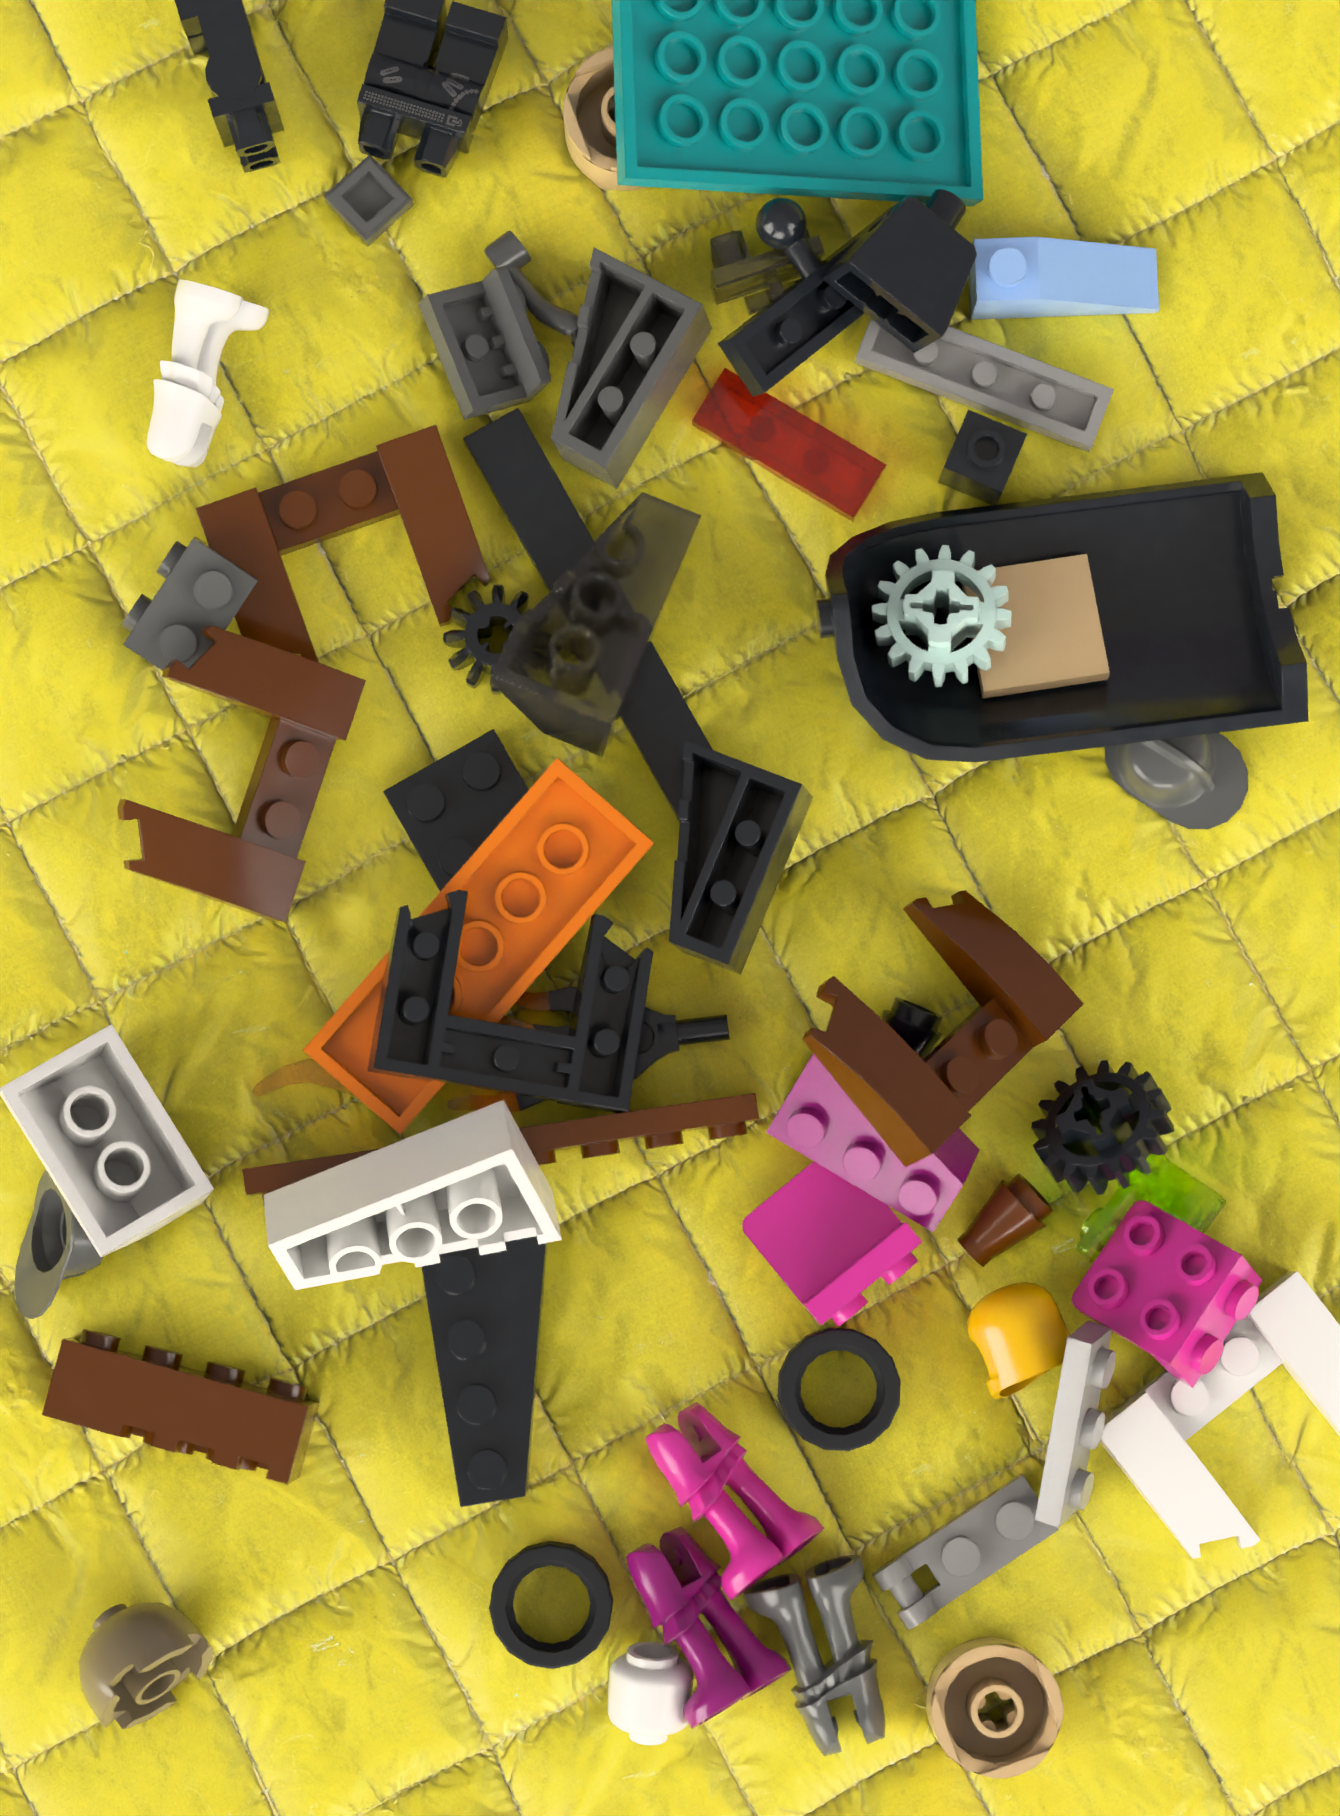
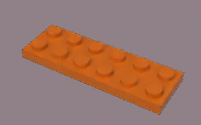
M558 758L555 759L420 915L424 916L447 909L448 905L445 894L456 890L468 891L448 1015L498 1023L655 843ZM388 951L303 1051L397 1133L401 1134L446 1082H428L367 1071L389 954Z

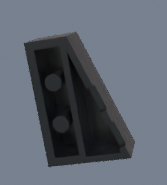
M683 739L682 759L684 761L682 799H679L678 808L680 828L678 855L674 863L669 942L684 953L741 975L813 797L798 782Z

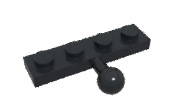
M775 198L766 202L761 207L756 218V230L760 239L774 249H783L801 278L718 343L752 396L767 392L864 314V312L822 278L832 265L877 219L821 262L804 236L807 220L803 209L798 203L788 198Z

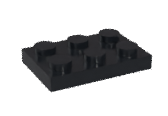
M492 729L383 792L441 892L528 792V788L495 730Z

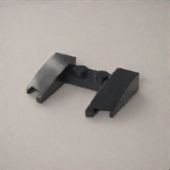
M456 890L445 894L448 905L447 909L411 919L408 905L398 908L367 1071L428 1082L440 1081L557 1101L559 1104L612 1113L629 1111L653 951L646 947L634 959L605 937L613 922L603 915H592L576 989L568 1035L448 1015L468 891Z

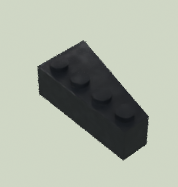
M537 1236L505 1242L506 1250L480 1255L479 1248L475 1247L439 1254L440 1263L421 1266L460 1507L524 1497L528 1492L548 1242L538 1244Z

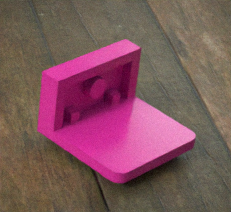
M814 1161L748 1214L742 1223L745 1235L820 1325L829 1318H832L837 1326H840L868 1303L861 1292L879 1277H882L890 1285L918 1262L911 1251L922 1243L906 1222H901L888 1205Z
M1139 1200L1131 1205L1074 1291L1072 1303L1080 1313L1099 1324L1111 1328L1112 1332L1153 1355L1173 1377L1193 1388L1200 1376L1209 1373L1218 1363L1223 1352V1341L1236 1321L1244 1319L1252 1311L1258 1299V1287L1263 1280L1241 1254L1145 1200Z

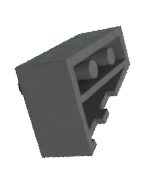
M593 248L590 261L591 275L584 305L581 304L577 320L578 333L572 360L567 364L551 439L564 461L617 489L708 337L712 327L701 303Z

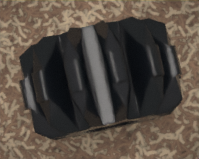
M502 585L493 586V603L487 605L484 604L481 595L476 590L469 592L468 599L475 612L471 615L461 608L454 607L449 614L451 620L465 630H451L443 634V641L446 646L463 648L454 653L449 659L452 670H461L473 664L466 678L467 685L474 689L480 685L486 673L490 674L491 691L495 695L502 694L504 688L503 676L511 674L514 684L519 689L525 688L528 683L521 666L524 664L538 672H542L546 666L545 660L530 649H545L552 646L550 634L533 631L547 620L544 610L536 609L522 616L528 606L529 595L524 591H520L515 595L510 605H506L505 592ZM493 627H505L506 636L509 638L514 634L515 640L505 642L502 653H491L488 642L480 645L481 638L492 636Z

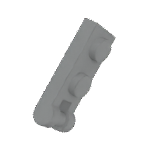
M1022 1474L1007 1482L881 1566L872 1574L882 1591L888 1589L891 1591L901 1607L897 1614L908 1630L921 1624L939 1609L1059 1530L1055 1526L1035 1520L1038 1497ZM924 1564H927L938 1584L922 1593L911 1574Z

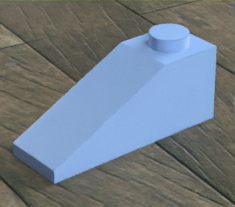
M1046 237L974 239L973 241L977 256L969 273L971 320L1158 313L1159 311L1156 248Z

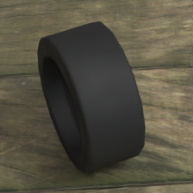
M826 1328L806 1335L788 1352L778 1374L777 1397L785 1420L803 1440L824 1450L851 1451L872 1443L889 1428L900 1405L901 1380L893 1358L877 1340L854 1329ZM830 1351H849L861 1357L872 1369L877 1383L876 1400L870 1412L858 1423L847 1427H829L816 1421L805 1409L801 1397V1379L807 1366L819 1355Z
M546 1541L526 1546L507 1560L494 1581L489 1611L494 1633L510 1654L530 1666L556 1669L577 1664L597 1649L609 1629L613 1597L608 1576L593 1556L574 1544ZM550 1565L566 1568L576 1574L586 1586L590 1600L588 1619L581 1630L570 1639L557 1643L537 1641L527 1635L516 1621L513 1609L515 1590L521 1580L533 1570Z

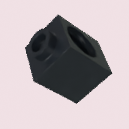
M968 409L938 483L990 505H997L1027 434Z

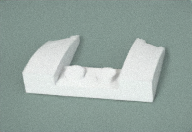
M1288 1271L1258 1295L1252 1311L1244 1319L1236 1321L1223 1341V1352L1216 1366L1209 1373L1201 1375L1193 1388L1176 1379L1165 1370L1105 1418L1104 1429L1100 1439L1101 1445L1193 1559L1201 1557L1199 1547L1201 1543L1236 1536L1239 1548L1254 1546L1260 1539L1185 1442L1188 1438L1281 1364L1340 1436V1325L1298 1271Z

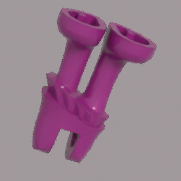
M680 1526L662 1534L660 1550L649 1543L643 1544L629 1553L626 1559L635 1586L650 1614L653 1629L662 1625L664 1647L676 1640L694 1672L697 1680V1689L684 1705V1716L691 1729L720 1714L738 1701H742L790 1672L792 1668L781 1654L764 1646L751 1632L730 1605L721 1589V1576L717 1573L721 1566L707 1556L692 1536ZM700 1613L704 1615L718 1635L732 1660L733 1667L725 1659L699 1619Z

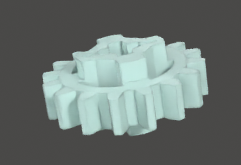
M942 545L938 559L929 560L922 548L915 550L916 566L910 569L897 560L893 564L896 584L889 581H880L877 586L878 596L887 603L872 605L873 621L885 624L875 631L876 643L878 646L893 644L887 654L888 663L893 668L905 660L908 661L909 680L915 682L926 670L932 672L935 687H942L945 673L955 672L956 677L962 684L967 683L969 665L974 663L978 668L987 671L991 668V658L987 649L1004 651L1006 647V636L997 629L1011 627L1012 611L998 607L1009 601V591L1007 586L990 587L996 579V569L992 564L983 567L979 571L974 569L975 552L968 550L960 561L951 560L949 545ZM931 581L918 594H909L919 585ZM955 582L966 585L978 597L966 596ZM937 608H948L947 624H935L934 618L937 614ZM902 630H905L906 635H917L927 645L928 651L914 645ZM966 637L975 638L964 648L952 652Z

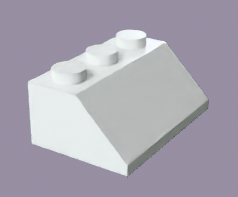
M112 1024L0 1088L1 1097L100 1257L152 1234L202 1204L214 1190Z

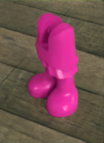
M695 1402L678 1414V1425L682 1434L673 1426L664 1423L651 1432L645 1441L658 1468L675 1491L680 1507L689 1502L693 1522L695 1523L702 1516H705L723 1539L730 1552L731 1561L721 1577V1587L729 1599L733 1600L757 1583L776 1565L779 1566L809 1544L824 1530V1527L814 1516L794 1510L779 1498L745 1461L744 1456L747 1450L737 1443L741 1436L727 1429L698 1402ZM725 1485L729 1486L752 1512L763 1527L766 1537L756 1529L724 1491Z

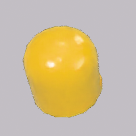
M1022 1282L999 1288L979 1300L970 1311L968 1317L970 1340L974 1341L986 1363L989 1380L985 1381L993 1399L998 1400L1010 1396L1029 1385L1050 1369L1063 1364L1067 1337L1070 1336V1333L1053 1296L1044 1287L1036 1283Z

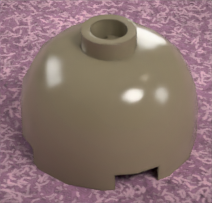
M138 1603L130 1607H126L125 1604H118L103 1612L93 1624L94 1632L88 1638L79 1659L81 1689L90 1708L103 1727L107 1728L113 1719H116L122 1729H128L153 1718L172 1706L177 1699L171 1690L182 1682L191 1671L200 1680L213 1660V1648L199 1628L185 1614L164 1603Z

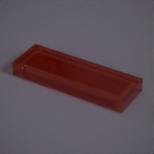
M726 368L722 371L692 420V426L852 522L886 468V464L770 394L765 392L752 396L741 378Z

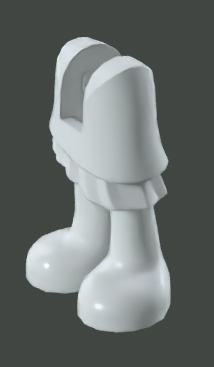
M178 280L174 297L175 322L171 361L160 360L162 380H153L154 403L147 435V447L151 454L165 461H171L176 465L185 467H198L204 462L213 434L222 418L220 411L224 405V398L220 395L221 391L216 387V378L223 347L228 336L236 330L253 331L262 328L269 316L270 310L268 308L244 301L241 296L215 287L188 280Z

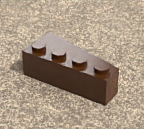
M83 1329L80 1339H62L42 1412L43 1416L118 1437L130 1438L131 1434L143 1437L142 1442L174 1453L193 1455L194 1451L206 1454V1459L212 1461L211 1463L235 1470L256 1471L257 1467L267 1469L266 1479L284 1484H290L300 1477L320 1403L305 1398L307 1386L270 1377L268 1388L243 1382L245 1370L208 1361L205 1372L180 1366L183 1354L150 1345H145L143 1356L118 1350L121 1338L88 1329Z

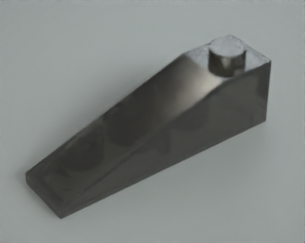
M642 492L595 540L594 547L570 571L567 569L554 582L553 589L532 610L528 609L516 621L490 682L542 733L603 757L697 529L701 515Z

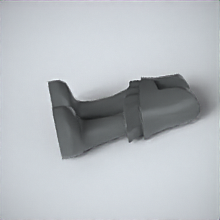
M847 1555L830 1559L809 1568L805 1572L807 1584L820 1613L833 1657L825 1666L811 1629L798 1574H783L755 1583L744 1592L748 1607L754 1613L772 1619L778 1627L790 1656L797 1684L791 1689L797 1699L794 1705L802 1715L814 1743L823 1756L842 1752L838 1737L837 1721L835 1716L832 1717L828 1701L852 1695L856 1710H853L855 1718L862 1728L866 1743L869 1744L885 1738L886 1722L877 1680V1659H870L873 1640H858L850 1602L853 1591L862 1582L864 1567L859 1555Z

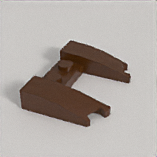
M436 425L376 445L378 450L376 452L261 492L253 488L196 508L209 547L258 579V582L235 615L241 636L293 654H300L302 657L319 663L282 555L397 515H401L440 627L452 621L449 615L452 608L447 603L473 576L486 587L491 580Z
M206 625L201 632L214 643L189 669L179 660L173 659L164 668L162 677L271 718L233 833L229 835L126 799H120L117 807L119 820H138L142 854L141 859L124 860V869L266 919L286 922L306 861L297 859L335 742L336 740L346 741L366 680L277 647L212 625Z
M966 890L959 891L951 896L953 905L933 908L928 899L924 897L915 899L903 908L979 1004L924 1059L892 1027L835 976L824 981L819 986L816 995L817 998L833 1007L826 1032L812 1028L805 1032L803 1037L806 1045L905 1167L932 1155L972 1116L969 1111L1033 1047L1047 1041L1084 1004L1039 953L1014 929Z

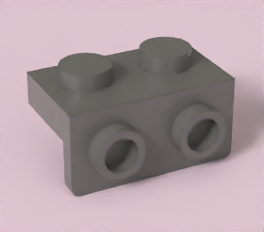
M506 266L492 269L480 282L428 294L418 304L464 420L528 403L551 382L548 354L544 346L536 340L526 315L527 307L524 294L520 287L513 282Z
M196 536L188 547L176 541L156 573L166 579L153 600L141 594L121 626L131 631L123 645L162 671L173 659L179 660L189 669L214 643L212 640L207 639L201 630L206 625L226 630L258 582V579L207 546L204 541Z

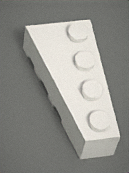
M504 1100L263 1195L268 1246L295 1290L380 1274L381 1266L390 1263L405 1261L414 1263L415 1268L440 1263L439 1254L478 1247L480 1255L505 1251V1242L537 1236L538 1244L562 1240L553 1191Z

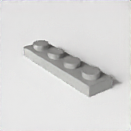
M870 319L854 362L1087 452H1090L1114 391L1110 387L948 326L942 338L913 353L874 320Z

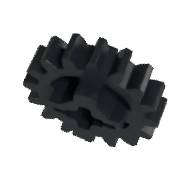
M1103 1060L1098 1066L1097 1074L1090 1076L1082 1066L1078 1067L1075 1072L1077 1080L1070 1086L1060 1080L1054 1083L1055 1089L1059 1094L1055 1101L1050 1099L1040 1100L1038 1106L1046 1119L1032 1122L1031 1128L1039 1139L1033 1144V1147L1053 1179L1057 1183L1066 1180L1073 1192L1079 1193L1088 1181L1097 1195L1104 1194L1108 1181L1114 1179L1117 1180L1123 1189L1130 1187V1172L1137 1169L1139 1172L1148 1175L1152 1171L1146 1160L1150 1154H1166L1168 1149L1160 1136L1174 1132V1125L1167 1115L1172 1110L1171 1105L1152 1075L1148 1071L1138 1075L1133 1064L1130 1062H1125L1118 1072L1115 1073L1109 1062Z

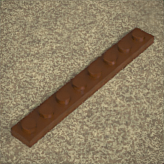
M755 1093L522 1127L519 1129L540 1166L557 1163L555 1151L581 1147L582 1159L619 1154V1141L644 1138L646 1149L684 1144L682 1132L708 1128L709 1140L746 1135V1122L757 1121L759 1115ZM378 1149L242 1169L246 1195L255 1196L262 1194L264 1205L263 1195Z

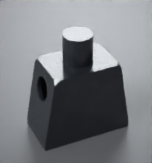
M943 189L935 190L925 205L918 199L907 196L880 215L832 265L822 279L913 353L942 338L945 334L977 256L975 246L954 230L966 212L965 204L955 194Z

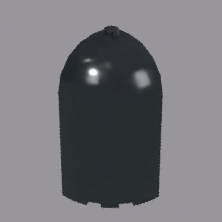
M1263 472L942 511L890 521L853 536L829 556L825 574L828 598L816 600L820 638L833 637L837 660L852 706L883 740L926 760L984 762L1309 721L1307 662L1296 636L1290 607L1279 609L1276 590H1273L1272 579L1282 578L1284 573L1279 546L1276 495ZM942 545H949L951 560L960 561L962 556L970 550L975 552V570H981L983 567L991 564L996 568L1087 554L1110 671L1108 680L982 699L977 667L974 663L968 666V682L964 684L958 680L955 672L945 673L942 687H935L932 672L926 670L915 682L909 680L908 661L905 660L893 668L888 663L887 654L893 644L878 646L876 643L875 631L885 624L873 621L872 605L887 603L878 596L877 586L880 581H889L896 584L893 564L898 560L911 569L916 566L915 550L920 548L924 550L929 560L938 559ZM931 581L919 585L909 594H918ZM956 581L955 584L962 590L961 583ZM944 607L937 608L934 623L940 625L947 624L949 609ZM902 630L914 645L928 651L927 645L917 635H906L905 630ZM966 637L952 652L964 648L972 642V639Z

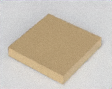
M1087 554L996 567V579L990 587L1007 586L1009 601L998 608L1012 611L1011 627L997 629L1006 636L1004 651H995L988 648L991 668L984 671L977 667L982 699L1108 680L1110 671ZM961 583L962 590L966 596L978 597L969 587Z

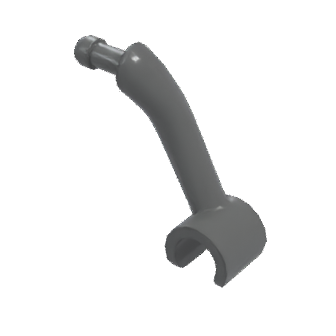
M510 230L505 232L484 249L486 256L495 268L502 266L508 268L513 282L522 290L526 306L533 316L544 325L559 333L569 335L574 347L579 328L577 325L578 316L548 302L533 287L521 271V268L531 261L528 252Z

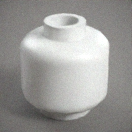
M640 1642L629 1646L627 1653L617 1657L609 1670L607 1711L613 1725L629 1733L631 1741L643 1745L662 1744L668 1740V1735L683 1730L688 1725L684 1716V1705L693 1694L694 1673L691 1665L687 1660L679 1656L678 1650L672 1645L664 1647V1644L660 1642Z

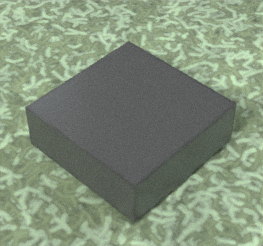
M368 155L324 195L325 202L367 246L372 244L414 205L413 199L371 155Z

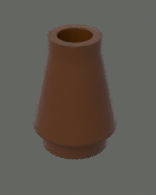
M1018 1173L1009 1182H1006L1004 1179L1001 1180L971 1225L957 1240L968 1254L984 1267L996 1256L1045 1228L1046 1224L1043 1220L1054 1210L1040 1192L1024 1176Z

